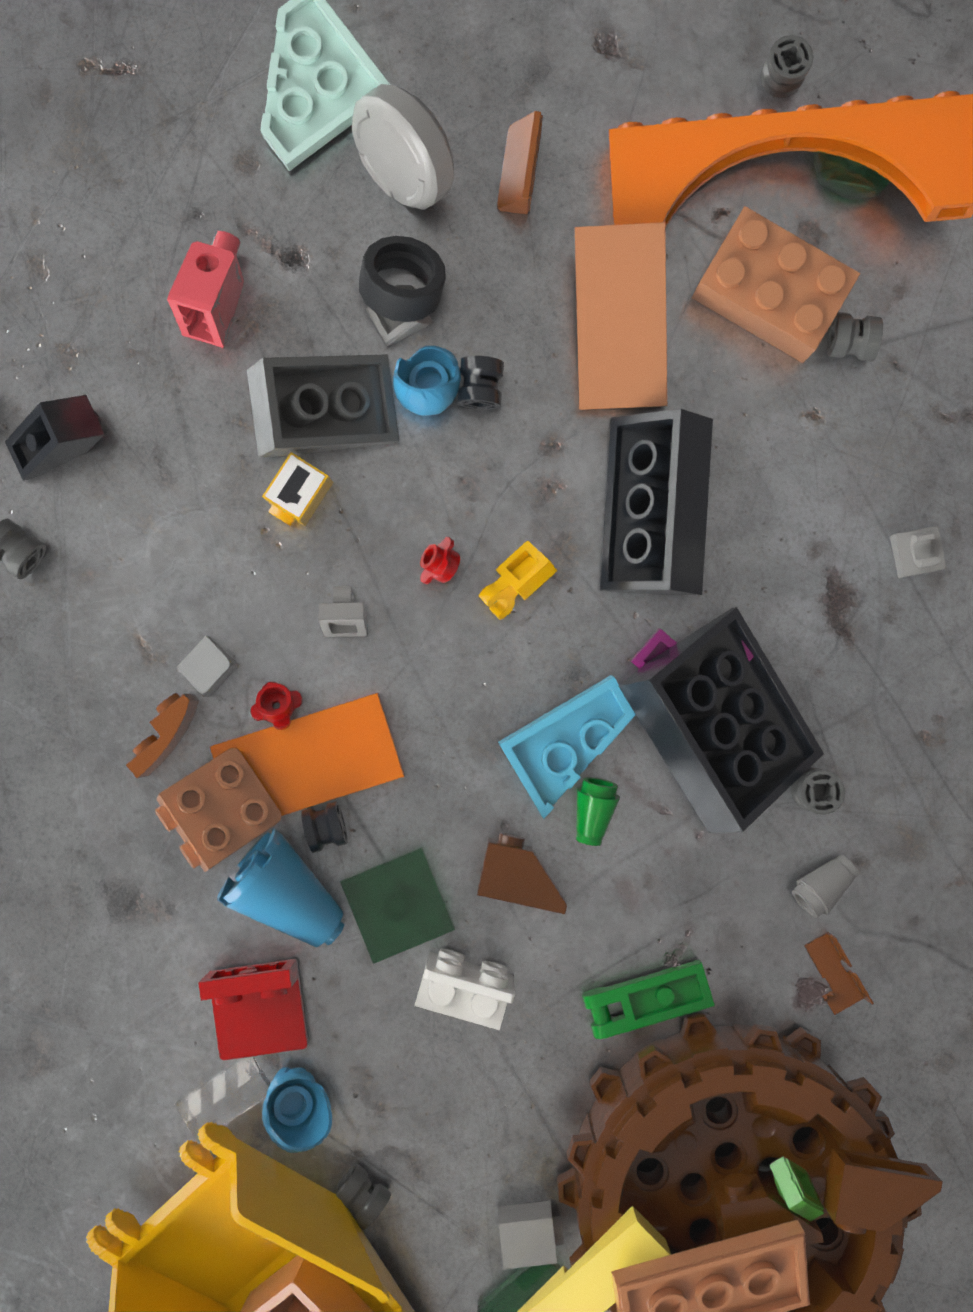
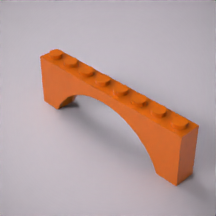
M946 91L932 98L915 100L912 96L903 95L891 98L884 103L868 104L864 100H853L844 103L841 107L822 108L820 105L810 104L799 107L796 111L777 113L774 109H761L749 116L732 117L728 113H718L707 117L706 120L688 121L685 118L675 117L663 121L662 124L644 126L640 122H626L619 125L618 128L609 129L614 225L665 222L666 229L683 203L699 187L717 174L752 158L789 151L821 152L841 156L876 171L891 181L906 195L916 207L924 222L971 218L973 215V94L960 95L957 91Z

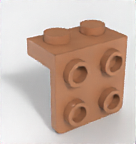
M235 748L228 749L159 793L157 801L160 806L155 809L164 827L169 832L176 828L185 842L179 848L190 866L194 869L200 865L204 872L275 826L281 820V812L242 753Z

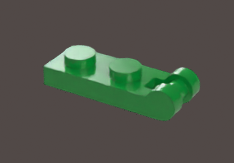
M700 959L608 987L594 988L582 994L585 1008L590 1009L594 1022L591 1023V1029L595 1039L609 1038L715 1006ZM621 1002L624 1014L612 1017L608 1005Z

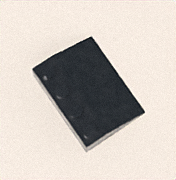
M737 607L726 611L651 659L618 686L709 833H731L746 830L824 755ZM742 641L745 643L747 648L754 656L750 660V662L746 655Z

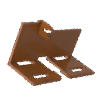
M827 932L804 945L822 978L826 979L832 991L823 995L822 998L824 1001H827L834 1015L862 999L867 1000L872 1005L874 1004L858 975L851 970L846 972L840 962L841 960L847 963L849 967H852V964L835 936Z

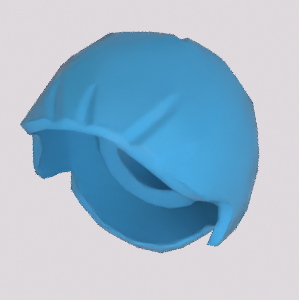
M424 346L417 350L408 360L399 358L393 375L394 393L399 402L407 410L422 416L436 415L446 410L456 398L461 381V372L455 355L449 350L438 346Z
M282 1067L269 1085L262 1108V1121L270 1139L289 1153H299L321 1144L331 1130L332 1112L329 1095L324 1087L316 1083L314 1076L307 1072L305 1068L296 1067L291 1069L290 1067Z

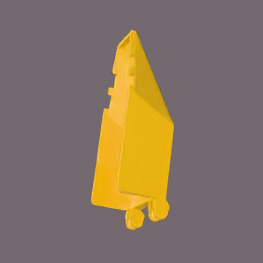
M212 1121L210 1123L207 1122L198 1130L199 1133L197 1135L201 1141L200 1144L193 1140H187L178 1151L180 1153L179 1157H181V1161L185 1163V1166L187 1165L189 1169L192 1168L197 1174L140 1226L133 1214L127 1211L124 1212L123 1209L114 1208L105 1216V1226L96 1225L86 1236L88 1240L86 1242L89 1244L88 1247L91 1249V1252H94L100 1259L112 1266L108 1312H240L249 1293L297 1255L342 1278L374 1312H415L348 1208L335 1193L240 1141L228 1127L221 1124L217 1125L216 1122L212 1123ZM209 1150H211L212 1153L216 1155L215 1158L212 1156Z

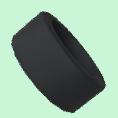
M396 235L381 238L371 244L363 256L359 276V293L365 304L380 316L392 321L401 322L421 320L433 313L440 301L446 279L445 265L435 250L417 239ZM391 268L404 269L416 274L424 281L426 286L414 290L400 289L388 284L378 273Z

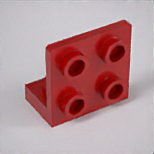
M297 959L209 971L198 982L201 1001L212 999L219 1057L221 1060L300 1050L307 1047L308 1035Z

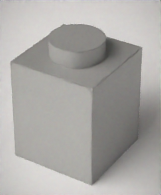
M550 1200L498 1206V1226L503 1270L557 1263L556 1246L564 1245L561 1216L552 1217Z

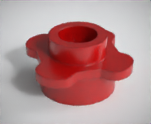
M445 537L440 544H431L425 549L420 560V565L424 568L420 576L421 582L429 584L432 579H435L441 583H446L455 575L460 564V554L452 549L454 547L453 539Z
M268 682L258 692L256 704L252 705L250 712L254 720H266L273 723L277 730H283L290 726V717L294 709L301 706L302 697L296 690L289 691L284 685ZM280 703V707L274 709L273 704Z

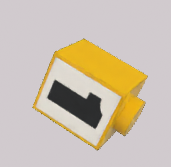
M290 452L262 497L272 505L268 512L282 522L291 526L294 520L306 526L331 488L333 481L327 474Z

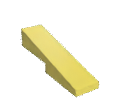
M632 1206L569 1270L563 1265L517 1312H604L616 1302L611 1271L671 1255L667 1241Z

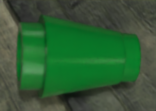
M586 777L583 779L582 787L577 788L576 840L578 842L591 846H600L602 844L603 837L620 800V796L617 795V784L600 778Z

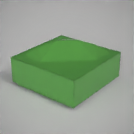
M781 1157L770 1164L778 1193L790 1210L809 1221H813L824 1214V1207L805 1169L785 1157Z

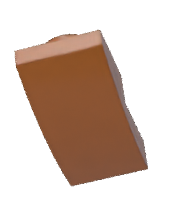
M174 693L157 706L156 710L159 715L149 723L160 737L157 739L153 734L139 743L133 749L136 757L126 764L136 778L149 776L164 762L181 741L190 726L199 703V699L195 694H183L180 697L178 693Z

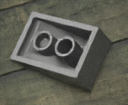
M388 354L262 358L247 370L259 458L288 456L290 452L295 455H304L396 443L399 441Z

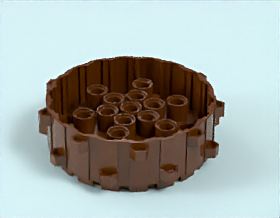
M703 1012L685 1015L680 1033L665 1039L659 1038L633 1054V1058L620 1070L600 1067L589 1080L596 1101L590 1112L586 1113L579 1134L572 1135L567 1150V1158L573 1165V1168L557 1176L559 1202L576 1209L582 1244L569 1257L570 1267L632 1206L666 1239L669 1249L675 1250L676 1253L721 1241L710 1182L723 1180L726 1176L734 1173L758 1174L776 1187L772 1170L764 1172L758 1170L760 1163L769 1157L778 1159L785 1157L805 1169L823 1205L832 1148L898 1159L890 1140L895 1135L890 1120L883 1111L877 1110L882 1096L864 1077L846 1082L829 1064L827 1066L821 1061V1040L815 1034L802 1027L789 1036L781 1037L778 1036L777 1031L771 1026L758 1024L753 1026L742 1024L713 1026ZM712 1098H726L725 1106L720 1111H706V1105ZM801 1127H811V1132L807 1139L799 1142L793 1141L794 1133ZM725 1142L735 1144L734 1150L730 1155L725 1157L715 1155V1151L720 1144ZM646 1158H655L659 1161L657 1167L652 1171L642 1172L637 1169L639 1163ZM698 1173L701 1175V1179L694 1186L687 1187L681 1185L683 1177L687 1174ZM921 1206L887 1231L880 1232L867 1229L865 1234H854L840 1229L824 1207V1214L815 1219L817 1221L821 1218H829L827 1225L820 1230L824 1243L806 1246L810 1305L787 1312H886L881 1300L889 1289L890 1284L894 1283L900 1268L904 1252L905 1228L908 1227V1222L922 1215ZM705 1218L710 1220L709 1225L702 1231L690 1229L692 1223L698 1219ZM616 1302L607 1311L617 1312Z

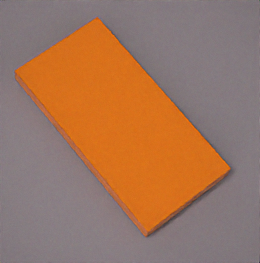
M379 693L291 720L290 726L283 730H277L272 726L210 746L213 759L228 749H238L281 812V816L405 776Z

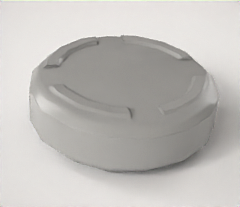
M380 84L355 103L352 117V132L359 156L373 180L388 196L403 205L425 210L450 193L454 181V162L449 141L433 112L418 97L398 86Z

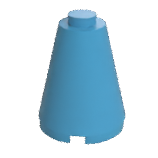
M273 829L272 833L267 832L246 853L237 865L240 867L235 875L237 881L235 882L228 877L217 896V901L225 907L313 947H319L323 943L327 945L332 944L340 935L345 925L341 922L344 913L283 834L276 829Z

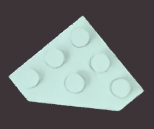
M289 0L277 12L275 25L277 32L274 52L271 53L267 80L268 94L260 131L263 138L288 171H291L352 125L354 106L359 99L380 84L390 85L326 0Z

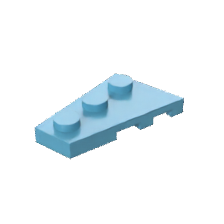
M612 675L498 741L543 819L552 811L553 805L568 788L571 789L581 778L580 774L594 758L604 752L636 715L618 687L619 684L615 677Z

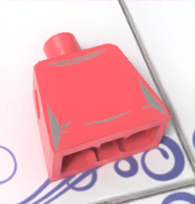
M216 231L211 245L198 241L191 243L167 297L182 336L222 348L225 346L244 283L236 255L240 246V240L231 233Z

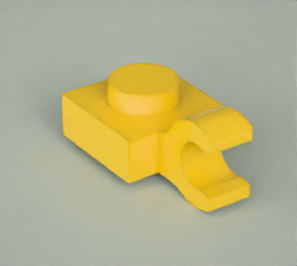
M527 540L495 569L501 577L494 583L486 586L480 592L479 597L490 607L489 609L499 620L504 619L513 610L515 598L518 594L526 600L557 572V569L548 558Z

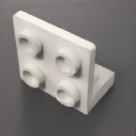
M440 949L439 954L430 951L414 1006L500 1030L507 1003L512 1004L515 997L514 975L507 973L508 968L491 961H482L481 966L464 961L465 955L449 949Z

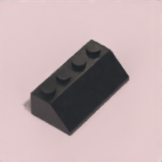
M684 409L611 418L600 591L653 595H702L713 428L712 418Z

